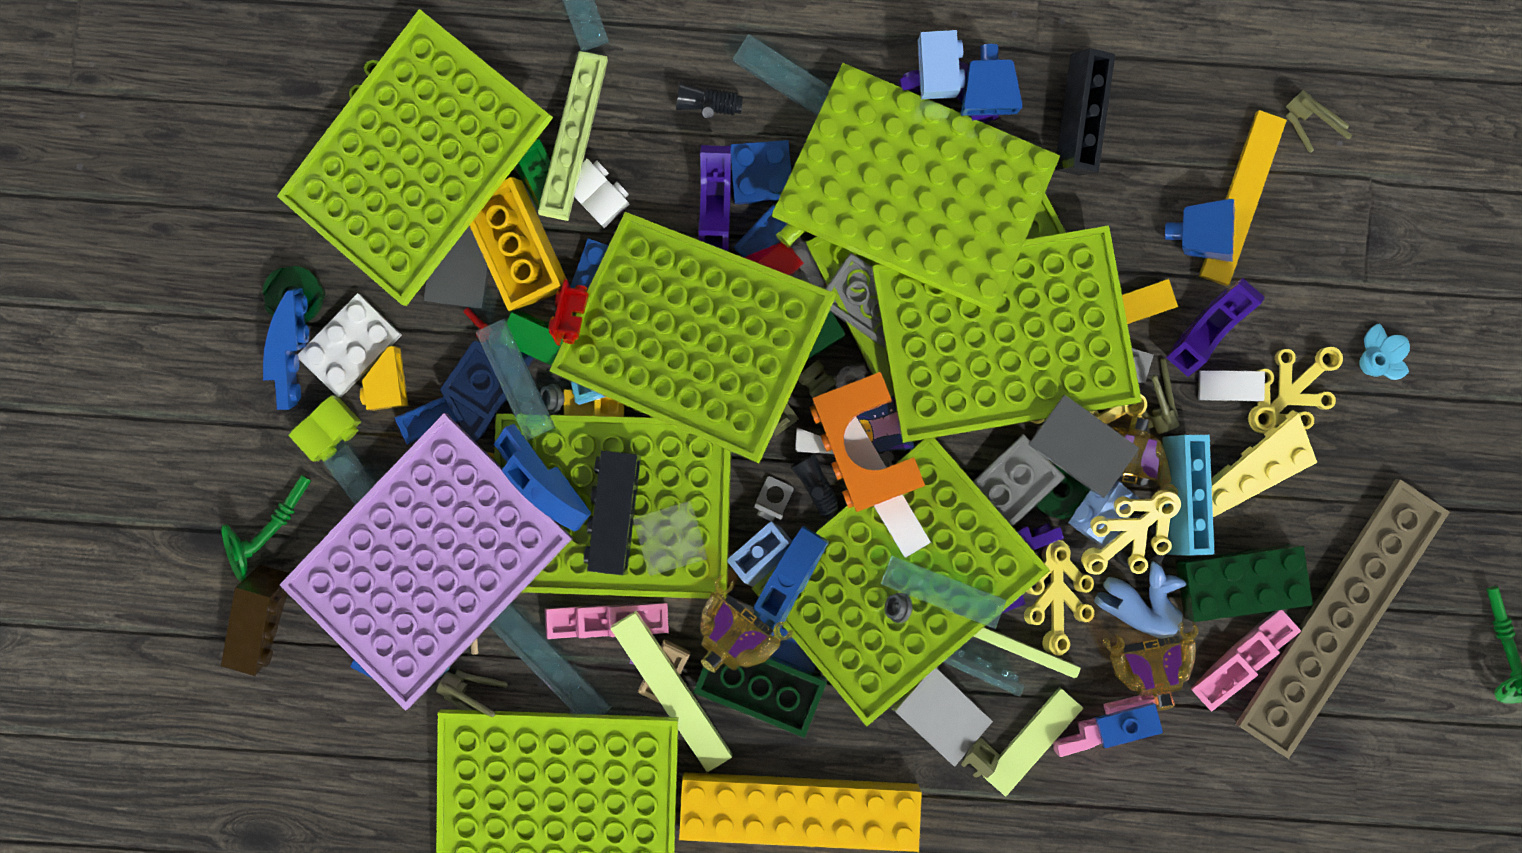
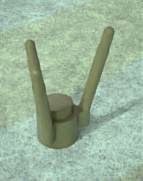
M1302 90L1285 106L1290 111L1285 117L1293 124L1300 139L1310 153L1314 151V148L1298 118L1305 121L1310 115L1315 113L1346 139H1351L1352 137L1351 133L1346 130L1349 128V124L1318 103L1305 90Z
M1161 359L1160 363L1168 404H1166L1157 375H1153L1152 381L1160 406L1151 410L1152 416H1150L1147 410L1142 414L1144 419H1149L1148 428L1155 427L1157 434L1170 431L1180 425L1177 419L1179 415L1175 408L1169 371L1165 359Z
M457 670L455 674L448 671L444 674L436 692L443 695L445 700L453 703L461 710H472L462 702L464 701L490 717L495 716L494 711L464 694L468 684L464 683V680L503 688L508 686L507 682L467 674L460 670Z

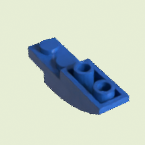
M295 288L285 293L272 317L266 337L263 357V380H275L277 410H289L298 405V401L301 399V386L297 384L296 377L300 363L295 351L306 347V343L309 341V328L305 325L304 318L308 302L306 296L303 295V288Z
M515 424L506 426L494 443L507 462L502 469L504 475L529 502L545 515L572 531L579 530L591 515L585 503L558 467L550 470L546 468L543 461L538 457Z
M805 526L800 529L776 566L753 608L755 610L753 614L765 623L762 628L768 625L767 631H769V627L774 631L768 635L765 633L767 631H762L759 628L761 623L757 627L754 623L751 624L750 622L745 631L761 632L768 636L762 642L768 646L774 643L798 595L805 589L829 543L828 540Z

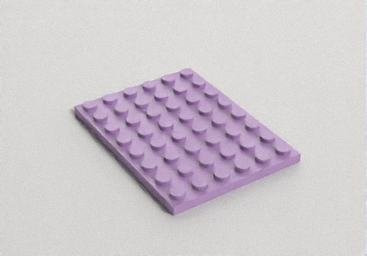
M443 413L280 584L405 711L428 690L573 539L558 522L545 515L529 502L502 472L503 468L446 413Z

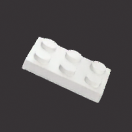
M357 293L303 348L298 357L337 397H342L372 367L386 348L391 347L402 334L361 294Z

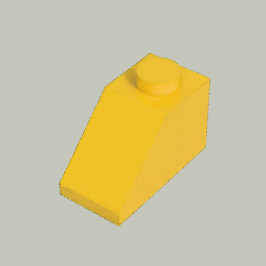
M395 346L387 347L362 380L363 388H360V400L362 405H366V410L375 411L408 406L401 348Z

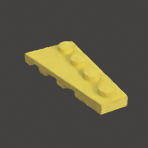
M1292 410L1285 416L1286 420L1277 428L1272 427L1264 434L1265 438L1253 448L1249 446L1241 453L1242 457L1232 466H1225L1211 478L1213 517L1317 463L1299 413Z

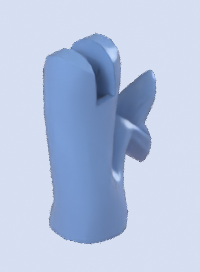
M1152 561L1149 575V597L1152 608H1149L1131 585L1123 580L1108 577L1103 583L1104 588L1121 600L1107 593L1098 592L1094 602L1100 608L1143 633L1160 639L1164 638V640L1165 638L1169 640V637L1173 638L1180 627L1183 614L1169 601L1167 593L1186 586L1187 583L1183 579L1173 575H1165L1162 567Z

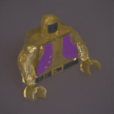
M1133 414L1129 429L1113 427V430L1140 448L1117 481L1153 488L1156 487L1157 483L1160 485L1157 491L1168 490L1178 496V489L1173 484H1169L1172 480L1164 446L1158 438L1147 433L1151 419L1143 415Z
M724 575L718 577L715 582L716 592L711 593L702 610L700 632L704 636L701 644L709 651L701 660V663L707 670L714 673L723 663L732 670H736L739 666L747 668L764 663L781 646V640H789L794 635V630H790L785 637L780 634V628L786 622H778L773 630L728 595L725 599L724 594L729 593L734 588V581L731 582L729 589H722L720 587V580Z
M1183 622L1178 624V631L1183 637L1181 640L1178 635L1125 645L1123 638L1115 634L1117 644L1113 647H1110V642L1106 637L1103 640L1104 646L1112 652L1110 659L1116 677L1127 688L1136 691L1139 697L1153 695L1156 708L1159 711L1175 707L1171 692L1181 690L1183 682L1189 680L1195 664V640L1193 639L1198 635V627L1194 622H1192L1193 629L1189 633L1183 632Z

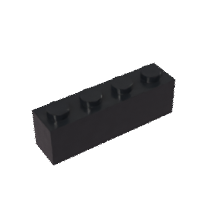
M1088 48L1070 55L1057 155H1060L1055 171L1078 176L1099 172L1115 54Z
M601 450V456L596 457L594 473L598 474L597 486H593L591 492V504H595L594 516L589 517L587 533L591 534L590 546H586L584 551V564H588L587 571L615 575L628 574L642 455Z

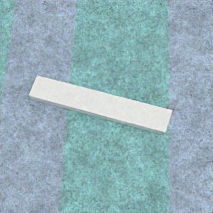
M855 417L847 426L844 434V446L848 456L855 464L868 470L886 468L858 419ZM903 495L874 505L904 557L931 543Z

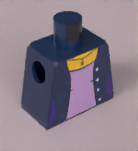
M894 395L891 396L892 401L890 403L856 416L877 452L914 448L913 441L902 443Z

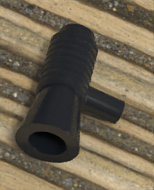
M680 81L676 110L702 109V115L705 118H711L714 112L734 116L735 113L741 114L743 96H738L737 92H725V90H713L712 88H706L705 90Z
M816 453L804 457L790 467L807 487L806 490L811 495L810 497L821 516H825L826 520H831L842 511L839 499H837L827 478L823 476Z

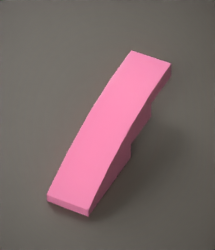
M667 603L545 608V634L547 639L615 637L610 629L611 625L636 610L652 634L669 633Z
M1283 610L1273 611L1232 646L1191 687V690L1212 712L1257 677V671L1280 654L1278 649L1301 632L1300 628Z
M1156 691L1104 703L1105 714L1151 702L1156 704L1158 711L1161 707L1157 696L1165 693ZM1095 718L1079 721V734L1056 739L1053 742L1054 752L1059 757H1063L1101 744Z

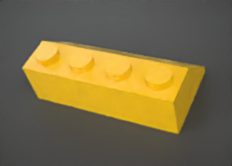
M510 177L503 181L469 225L508 311L545 300L557 294L559 289L562 290L564 279L567 280L523 182Z

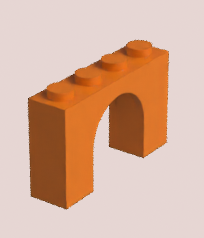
M881 372L812 398L815 405L809 408L815 423L822 422L825 433L820 436L826 452L832 450L836 458V462L831 463L837 480L843 478L847 490L842 491L848 508L855 507L856 512L925 486L914 457L881 470H868L855 464L845 450L844 434L849 423L859 414L892 401Z

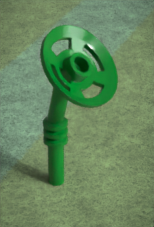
M301 475L284 502L278 504L280 508L274 510L276 514L271 515L272 520L250 542L248 540L241 541L234 530L227 524L222 526V538L226 554L239 582L246 578L247 558L252 557V554L256 553L282 525L288 524L286 520H290V514L295 513L294 507L312 480Z
M1491 586L1486 590L1495 618L1492 622L1493 626H1495V632H1497V638L1501 639L1512 671L1510 678L1495 689L1494 695L1502 703H1521L1522 662L1513 638L1516 634L1513 630V624H1511V618L1507 617L1499 586Z

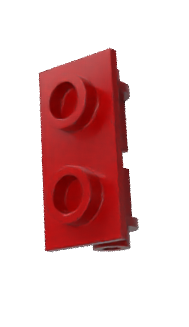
M564 279L562 290L559 289L557 291L555 299L556 314L555 317H551L549 322V333L552 335L557 346H560L562 338L563 342L567 344H574L575 340L579 339L583 319L582 317L573 316V313L584 314L589 297L587 287L576 285L575 289L571 288L566 279Z

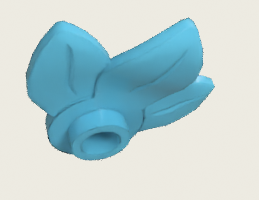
M1381 324L1372 326L1364 337L1366 350L1359 360L1361 370L1365 374L1374 377L1384 375L1391 380L1403 378L1409 372L1407 365L1402 361L1410 351L1409 340L1402 335L1388 337Z

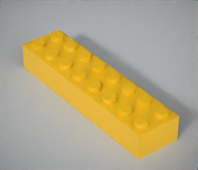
M684 772L679 840L919 852L922 791L919 785L914 783Z

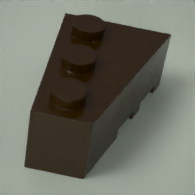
M259 565L235 587L221 661L222 667L256 676L263 667L269 665L273 655L271 648L288 595L280 584L290 573Z

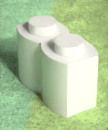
M586 159L582 164L574 197L605 228L630 205L625 199L629 194L618 182L612 185L605 178L609 173L598 161L592 164Z

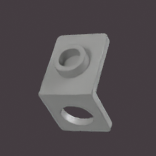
M768 476L754 505V508L759 509L757 515L772 522L775 517L781 520L794 488ZM772 486H778L784 492V497L779 503H771L767 499V491Z

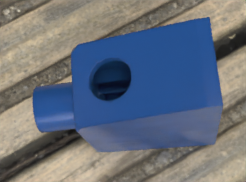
M997 44L981 45V60L971 61L967 67L961 116L1018 114L1022 108V100L1013 60H999Z
M1234 199L1185 207L1183 222H1166L1165 240H1182V249L1185 255L1233 262Z

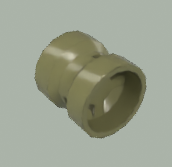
M819 359L803 371L798 378L801 385H806L809 388V394L812 398L822 395L837 383L832 375L826 374L824 365Z

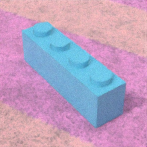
M1178 435L1163 437L1165 490L1177 494L1181 501L1179 512L1170 518L1168 539L1172 547L1167 555L1214 554L1210 436Z

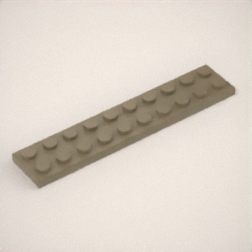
M1395 479L1299 626L1301 632L1289 641L1238 719L1237 726L1287 759L1290 758L1450 513L1448 510L1401 479Z

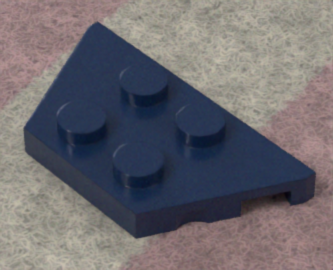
M473 341L447 378L440 391L463 430L476 443H478L496 414L535 359L534 357L507 345Z

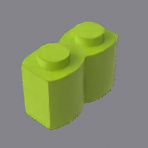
M331 395L288 436L312 462L320 461L321 459L325 462L337 452L335 447L341 440L346 442L357 434L359 430L356 427L361 423V420L340 397Z

